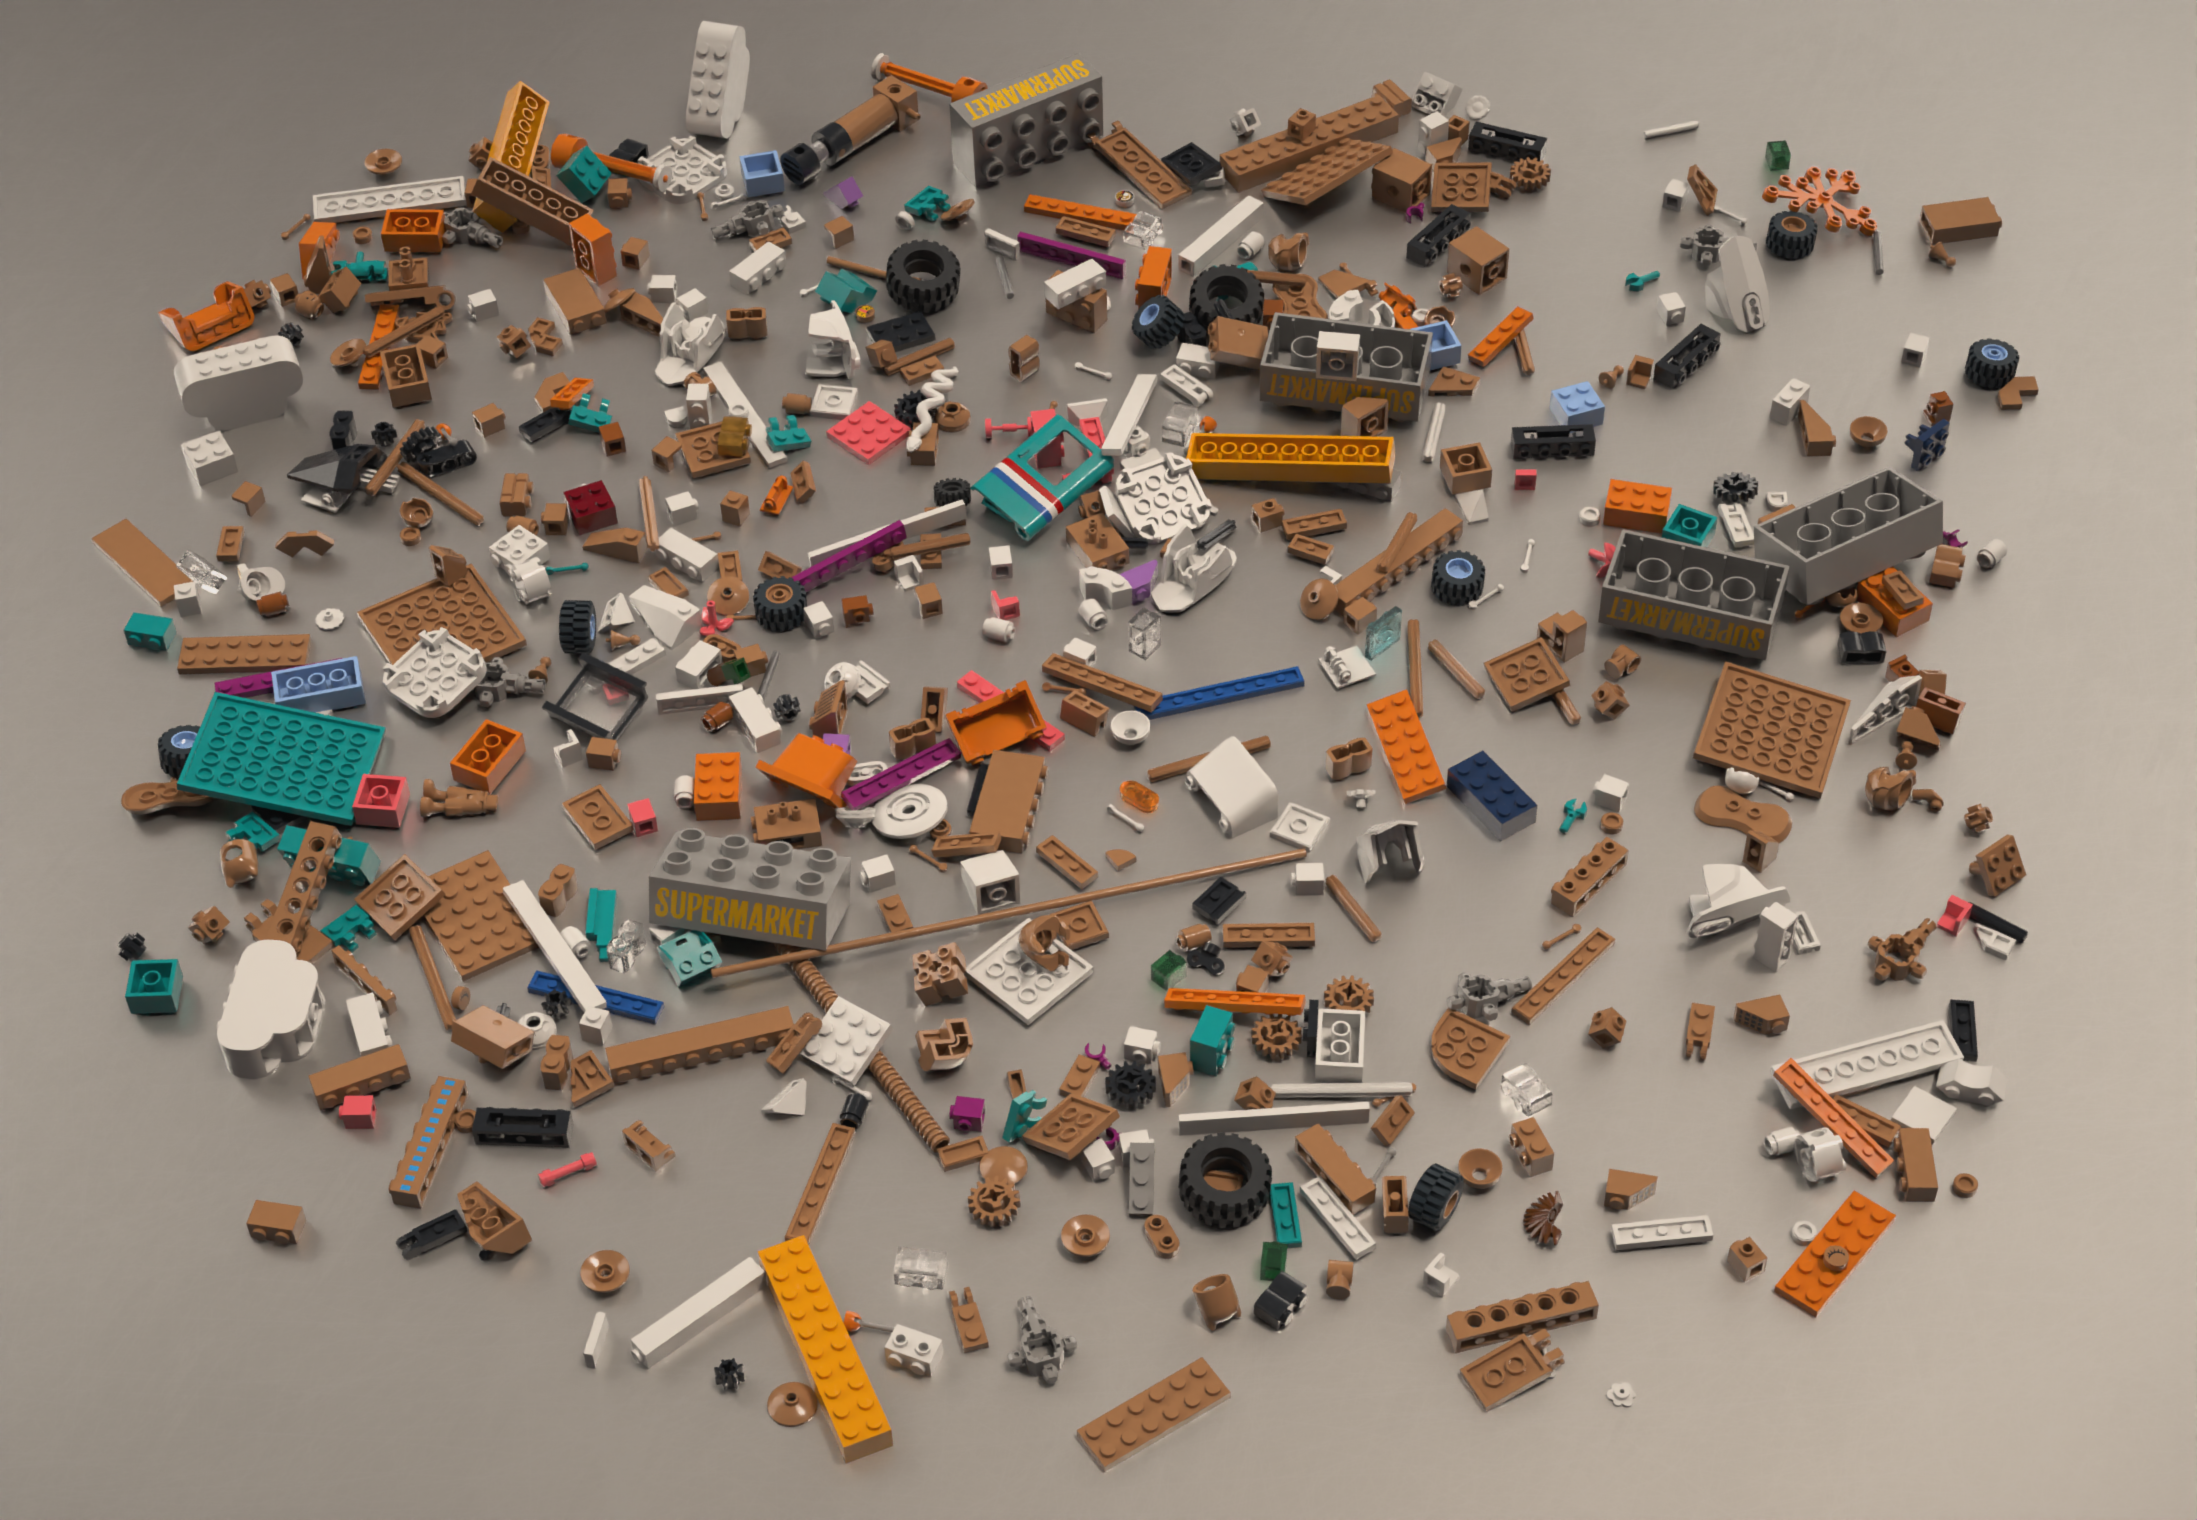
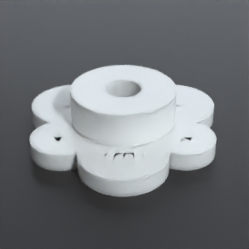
M1622 1382L1620 1385L1613 1383L1606 1396L1609 1400L1613 1401L1616 1407L1621 1405L1631 1407L1633 1399L1636 1397V1392L1631 1390L1632 1387L1628 1382Z

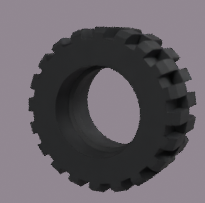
M924 239L922 241L912 240L909 244L906 242L901 245V248L897 247L888 258L886 271V289L895 303L901 304L902 308L906 310L911 309L912 312L923 311V313H929L930 311H939L941 307L944 309L949 303L954 301L959 291L961 270L959 260L952 251H949L948 247L939 245V242H928V240ZM917 272H925L937 278L918 280L910 275Z
M1220 264L1219 267L1212 266L1208 268V271H1202L1194 279L1190 289L1189 311L1197 317L1198 324L1204 327L1206 335L1208 334L1209 324L1219 316L1214 304L1210 300L1222 295L1235 297L1243 303L1237 308L1229 309L1234 320L1253 324L1260 323L1264 306V289L1253 273H1248L1247 269L1243 267L1241 269L1237 268V265L1231 264V266H1226V264Z
M1225 1132L1217 1133V1136H1212V1134L1204 1136L1203 1141L1199 1139L1193 1143L1192 1148L1187 1149L1180 1165L1178 1188L1180 1189L1179 1196L1181 1201L1184 1202V1207L1188 1212L1193 1211L1194 1218L1199 1221L1203 1219L1205 1224L1210 1226L1217 1224L1219 1228H1226V1225H1232V1228L1239 1227L1241 1222L1247 1224L1253 1221V1216L1258 1217L1262 1213L1270 1195L1272 1167L1269 1164L1267 1154H1262V1148L1258 1144H1251L1252 1140L1244 1137V1139L1239 1138V1134L1225 1135ZM1228 1169L1242 1174L1247 1184L1235 1191H1220L1211 1187L1203 1177L1210 1170Z

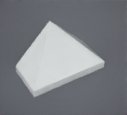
M1107 398L1067 404L1068 421L1079 426L1080 419L1099 417L1101 423L1108 416Z
M1483 490L1456 494L1455 498L1469 525L1489 521Z
M619 593L607 602L598 630L600 634L635 622L623 594Z
M805 1079L792 1080L761 1111L764 1114L805 1115L807 1083Z

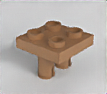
M409 247L400 248L401 260L389 261V291L428 287V259H412Z
M2013 835L2004 836L1977 854V861H1973L1969 865V872L1972 875H1981L1988 895L1994 897L2026 876Z

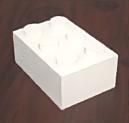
M1318 1009L1315 1082L1362 1083L1365 1011Z

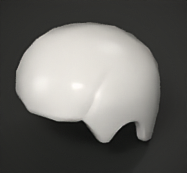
M1731 767L1727 769L1725 783L1735 793L1746 795L1755 791L1759 783V777L1756 778L1748 772H1734V768Z

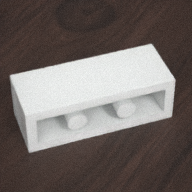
M768 241L729 271L731 286L749 295L787 266L785 250Z
M1090 259L1045 281L1044 296L1057 309H1060L1105 287L1106 271L1097 262Z
M673 528L668 529L659 537L660 547L655 549L656 556L660 560L673 565L674 568L687 573L691 578H695L703 583L719 569L717 553Z
M753 687L729 696L730 706L734 711L733 715L757 753L781 744V726L778 722H774L771 710L765 708L762 696L756 694Z
M1774 902L1769 908L1765 907L1759 916L1761 921L1757 929L1758 937L1754 944V959L1776 973L1790 960L1798 916L1781 904Z
M373 992L346 1000L361 1057L393 1046L390 1035L385 1036L384 1032L389 1031L385 1017L380 1019V1014L384 1012L380 1000L375 1001Z

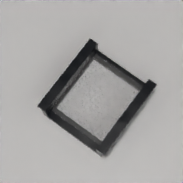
M583 652L579 657L582 666L580 673L556 705L546 701L542 709L548 712L550 718L555 717L597 738L618 740L647 701L648 695L645 690L647 683Z

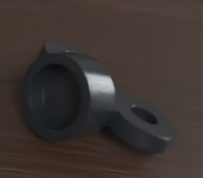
M1205 942L1201 952L1194 950L1187 955V963L1193 968L1204 966L1212 975H1220L1225 969L1224 962L1218 958L1221 948L1213 943ZM1193 957H1198V961L1193 962ZM1219 964L1218 969H1214L1213 966Z

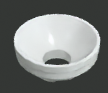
M841 662L834 665L828 671L824 687L826 690L836 684L832 682V678L836 673L840 672V680L845 681L848 700L859 689L861 675L854 665Z
M1124 711L1117 714L1111 721V732L1113 737L1123 744H1138L1148 737L1150 721L1141 712ZM1128 732H1134L1137 734V736L1134 738H1127L1125 734Z
M849 807L836 808V817L845 827H866L868 822L875 818L876 808L863 807L859 810H851Z
M542 1012L528 1013L517 1021V1023L535 1032L532 1050L545 1048L550 1036L557 1034L554 1020L551 1016ZM531 1020L540 1021L537 1027L527 1026Z

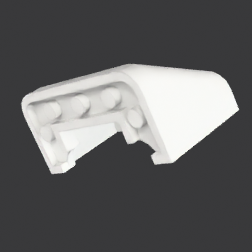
M1232 736L1224 740L1187 771L1185 777L1186 785L1194 791L1202 789L1221 812V820H1219L1221 829L1227 832L1232 839L1278 818V792L1276 786L1236 737Z

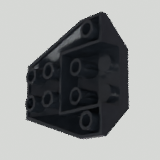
M354 444L304 458L287 474V478L330 491L351 494L361 485L359 469L362 466H369L372 469L379 468L387 459V455L376 445Z

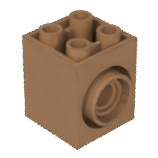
M1393 148V154L1382 159L1372 168V198L1406 212L1409 207L1419 205L1430 195L1432 164Z
M1474 227L1449 243L1447 273H1454L1455 277L1459 276L1462 284L1478 295L1483 294L1507 279L1510 249L1479 227Z

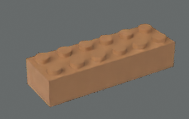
M492 157L487 161L471 193L476 198L572 246L569 223L587 213L591 216L594 211Z

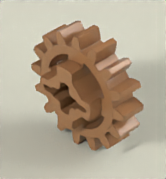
M1527 157V160H1523L1521 158L1519 162L1515 161L1514 166L1510 168V179L1517 183V187L1524 186V190L1528 187L1531 190H1534L1536 187L1541 189V185L1547 186V182H1550L1551 169L1549 164H1544L1543 160L1537 161V158L1530 160L1529 157Z
M1351 975L1350 979L1342 976L1341 981L1334 978L1333 985L1327 984V990L1324 991V1006L1328 1007V1009L1356 1010L1370 1013L1371 1006H1374V991L1370 989L1369 983L1362 984V978H1359L1357 981L1354 980L1353 975Z
M1272 1014L1269 1015V1018L1261 1016V1022L1255 1021L1254 1028L1251 1031L1252 1044L1255 1045L1256 1051L1262 1050V1056L1264 1057L1267 1054H1271V1059H1274L1276 1055L1284 1059V1054L1292 1056L1293 1050H1299V1044L1302 1043V1029L1298 1027L1297 1020L1291 1022V1016L1283 1018L1282 1014H1278V1017H1274Z
M995 1176L994 1181H990L987 1177L984 1184L979 1181L977 1182V1189H970L971 1196H968L969 1212L973 1213L974 1220L980 1218L981 1225L990 1222V1227H993L995 1222H998L1000 1226H1003V1220L1012 1221L1011 1214L1018 1215V1208L1021 1207L1019 1190H1015L1014 1183L1008 1185L1006 1178L999 1182L998 1176Z

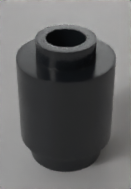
M854 1093L846 1097L840 1114L841 1125L857 1129L863 1123L869 1106L865 1096Z

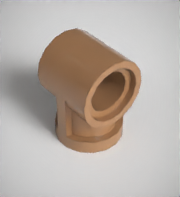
M692 372L684 379L683 384L687 390L688 384H708L710 397L716 394V387L709 377L702 378L699 373Z
M1623 644L1613 652L1611 659H1608L1604 666L1611 677L1618 679L1623 675L1624 671L1628 674L1633 673L1641 663V656Z
M1329 1260L1327 1272L1328 1285L1326 1286V1294L1329 1297L1341 1300L1350 1296L1351 1288L1349 1286H1352L1354 1262Z

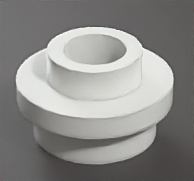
M721 184L715 189V194L719 200L725 201L733 197L734 188L728 184Z

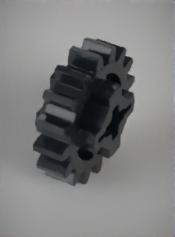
M918 390L917 393L910 391V395L903 394L904 398H898V404H894L896 418L905 425L910 423L911 427H913L914 423H921L916 414V408L920 402L928 399L921 393V390ZM937 408L928 411L931 418L935 417L934 413L938 412Z
M427 426L424 430L420 428L419 432H412L411 436L407 437V441L402 443L403 447L400 448V454L408 463L411 461L415 463L420 454L432 451L438 447L439 442L442 441L440 438L442 436L434 426L431 428Z
M1731 472V475L1723 474V477L1718 476L1717 480H1714L1713 494H1716V498H1721V501L1729 500V503H1740L1742 500L1748 502V498L1754 499L1755 495H1758V481H1756L1755 477L1750 478V474L1742 475V472Z
M1124 1061L1123 1067L1116 1064L1115 1071H1108L1109 1077L1105 1078L1106 1094H1109L1110 1101L1116 1099L1117 1106L1124 1103L1127 1109L1130 1104H1133L1134 1108H1138V1103L1146 1105V1098L1153 1099V1093L1156 1092V1076H1152V1069L1145 1070V1064L1139 1067L1136 1061L1132 1065H1128L1127 1061Z

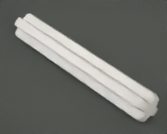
M1437 402L1434 406L1423 452L1424 462H1432L1434 460L1445 413L1444 403L1440 404Z

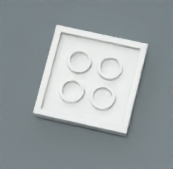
M838 996L821 1020L822 1027L817 1035H813L799 1054L855 1086L894 1027Z

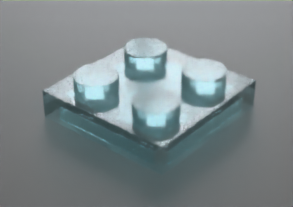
M1397 606L1386 611L1379 619L1367 626L1365 657L1368 660H1374L1400 640L1402 610Z

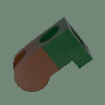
M744 657L720 663L707 672V679L713 686H719L731 679L735 685L751 677Z

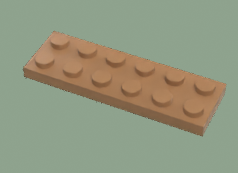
M310 634L183 638L177 670L179 674L271 672L307 665L311 637Z
M1201 1357L1079 1428L1077 1436L1104 1472L1230 1399L1231 1392L1204 1358Z

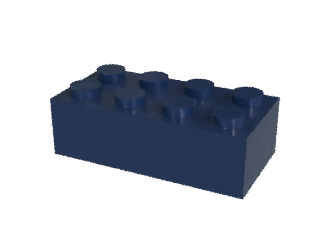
M1483 750L1448 769L1446 786L1500 842L1536 823L1538 805Z

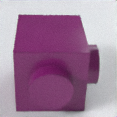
M957 1096L955 1105H951L949 1119H953L954 1129L982 1132L986 1114L985 1099Z

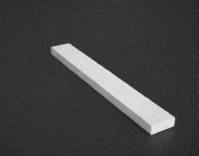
M720 361L703 367L705 376L713 381L716 392L728 409L735 403L747 405L749 410L748 421L749 424H752V434L748 436V439L767 467L772 468L786 463L787 456L783 451L774 452L766 440L765 424L723 363Z
M1137 375L1101 448L1102 455L1121 456L1158 381L1157 375Z
M959 500L901 520L905 527L907 539L967 519L965 503L963 500ZM889 525L808 552L810 567Z
M522 880L503 887L504 896L582 1011L585 1013L588 1006L599 1009L606 1008V1000L526 883Z
M1369 1102L1180 1114L1179 1135L1312 1127L1318 1123L1320 1126L1369 1123L1370 1107Z

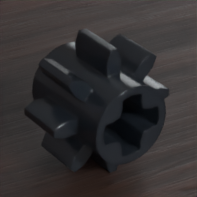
M292 322L284 324L280 332H278V335L287 338L293 347L299 345L302 338H304L301 333L303 331L299 325L294 326Z
M380 422L374 426L375 431H371V435L376 445L379 444L382 447H387L394 443L393 438H397V432L393 424Z
M790 694L779 696L776 703H773L776 717L780 718L782 716L784 721L795 719L798 712H801L798 698L794 697L792 699Z
M127 933L117 945L120 948L119 955L126 961L131 958L137 960L147 948L143 945L145 938L139 933L135 935Z
M554 989L544 995L546 1002H542L541 1005L543 1010H546L547 1015H553L560 1019L561 1016L569 1014L567 1006H571L572 1003L570 998H567L566 991L559 992Z
M735 1358L732 1360L722 1359L720 1366L714 1367L716 1385L722 1384L725 1391L727 1389H738L740 1381H745L744 1365H737Z

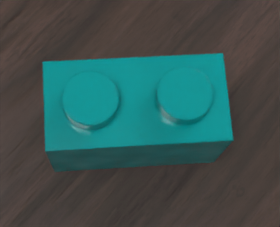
M133 612L123 630L128 645L168 651L177 634L172 618Z

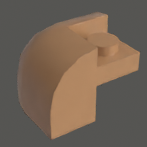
M967 1018L945 1019L940 1029L917 1031L915 1035L921 1055L918 1062L924 1071L950 1070L958 1067L967 1059L973 1046V1038Z

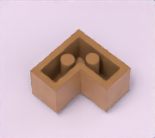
M1574 610L1563 616L1557 612L1538 623L1537 639L1542 637L1548 648L1565 663L1584 652L1587 621Z

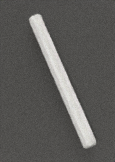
M1410 1082L1272 1084L1271 1089L1276 1092L1274 1098L1395 1097L1399 1095L1410 1097L1413 1093L1412 1083Z

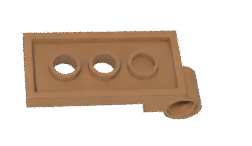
M446 285L367 293L365 294V302H370L371 306L383 305L384 301L390 300V304L402 303L404 302L403 299L425 297V304L436 303L437 306L448 310L454 306L456 297L452 291L445 290ZM446 294L450 297L451 302L449 305H443L440 302L441 295Z

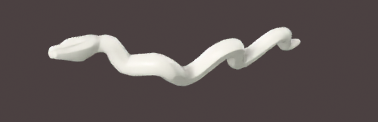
M956 367L948 370L938 369L933 371L931 378L937 383L928 382L921 387L923 395L928 399L920 402L916 408V414L921 424L912 431L911 436L907 439L906 446L908 452L917 450L922 444L921 437L930 431L932 419L928 411L944 404L945 397L941 393H947L953 389L954 383L947 377L958 375L959 371Z

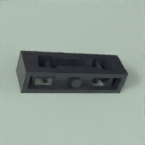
M1475 122L1469 134L1468 150L1519 161L1521 158L1527 160V157L1530 160L1537 158V161H1541L1546 154L1548 138ZM1483 129L1489 130L1488 135L1483 134ZM1490 131H1494V132H1495V136H1492V137H1491L1492 132H1490ZM1524 139L1535 141L1533 145H1529L1528 140L1523 144Z
M1451 204L1407 243L1406 258L1423 267L1433 262L1439 254L1446 251L1452 240L1469 230L1471 226L1470 212Z
M1701 323L1655 364L1653 379L1671 389H1674L1678 384H1682L1690 373H1694L1699 365L1705 363L1709 356L1719 350L1721 333Z
M1593 424L1512 427L1511 447L1513 459L1594 456L1596 438ZM1570 431H1583V436L1576 437V432L1572 433L1573 437H1569ZM1524 433H1536L1537 438L1534 437V434H1531L1530 438H1525Z
M486 1107L476 1108L472 1133L475 1145L570 1148L574 1123L571 1111L563 1109L541 1110L538 1108L506 1109ZM490 1134H497L498 1136L504 1134V1138H491L489 1136ZM542 1136H557L558 1140H546Z

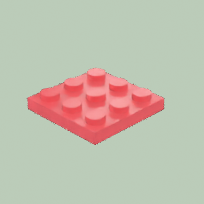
M868 401L827 430L826 434L827 438L870 465L909 437V431L912 430L877 405Z

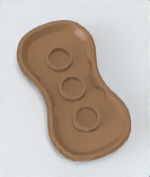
M1305 275L1306 285L1304 287L1273 284L1272 288L1276 296L1280 300H1284L1283 313L1328 319L1326 311L1317 302L1318 284L1311 276Z
M178 781L167 783L149 782L127 789L122 795L121 804L129 813L143 815L174 806H201L211 802L214 797L177 790Z
M1724 786L1709 787L1699 795L1694 806L1696 816L1706 824L1734 828L1746 835L1750 830L1760 831L1772 837L1778 843L1787 838L1792 828V819L1782 807L1775 804L1757 803L1747 800Z

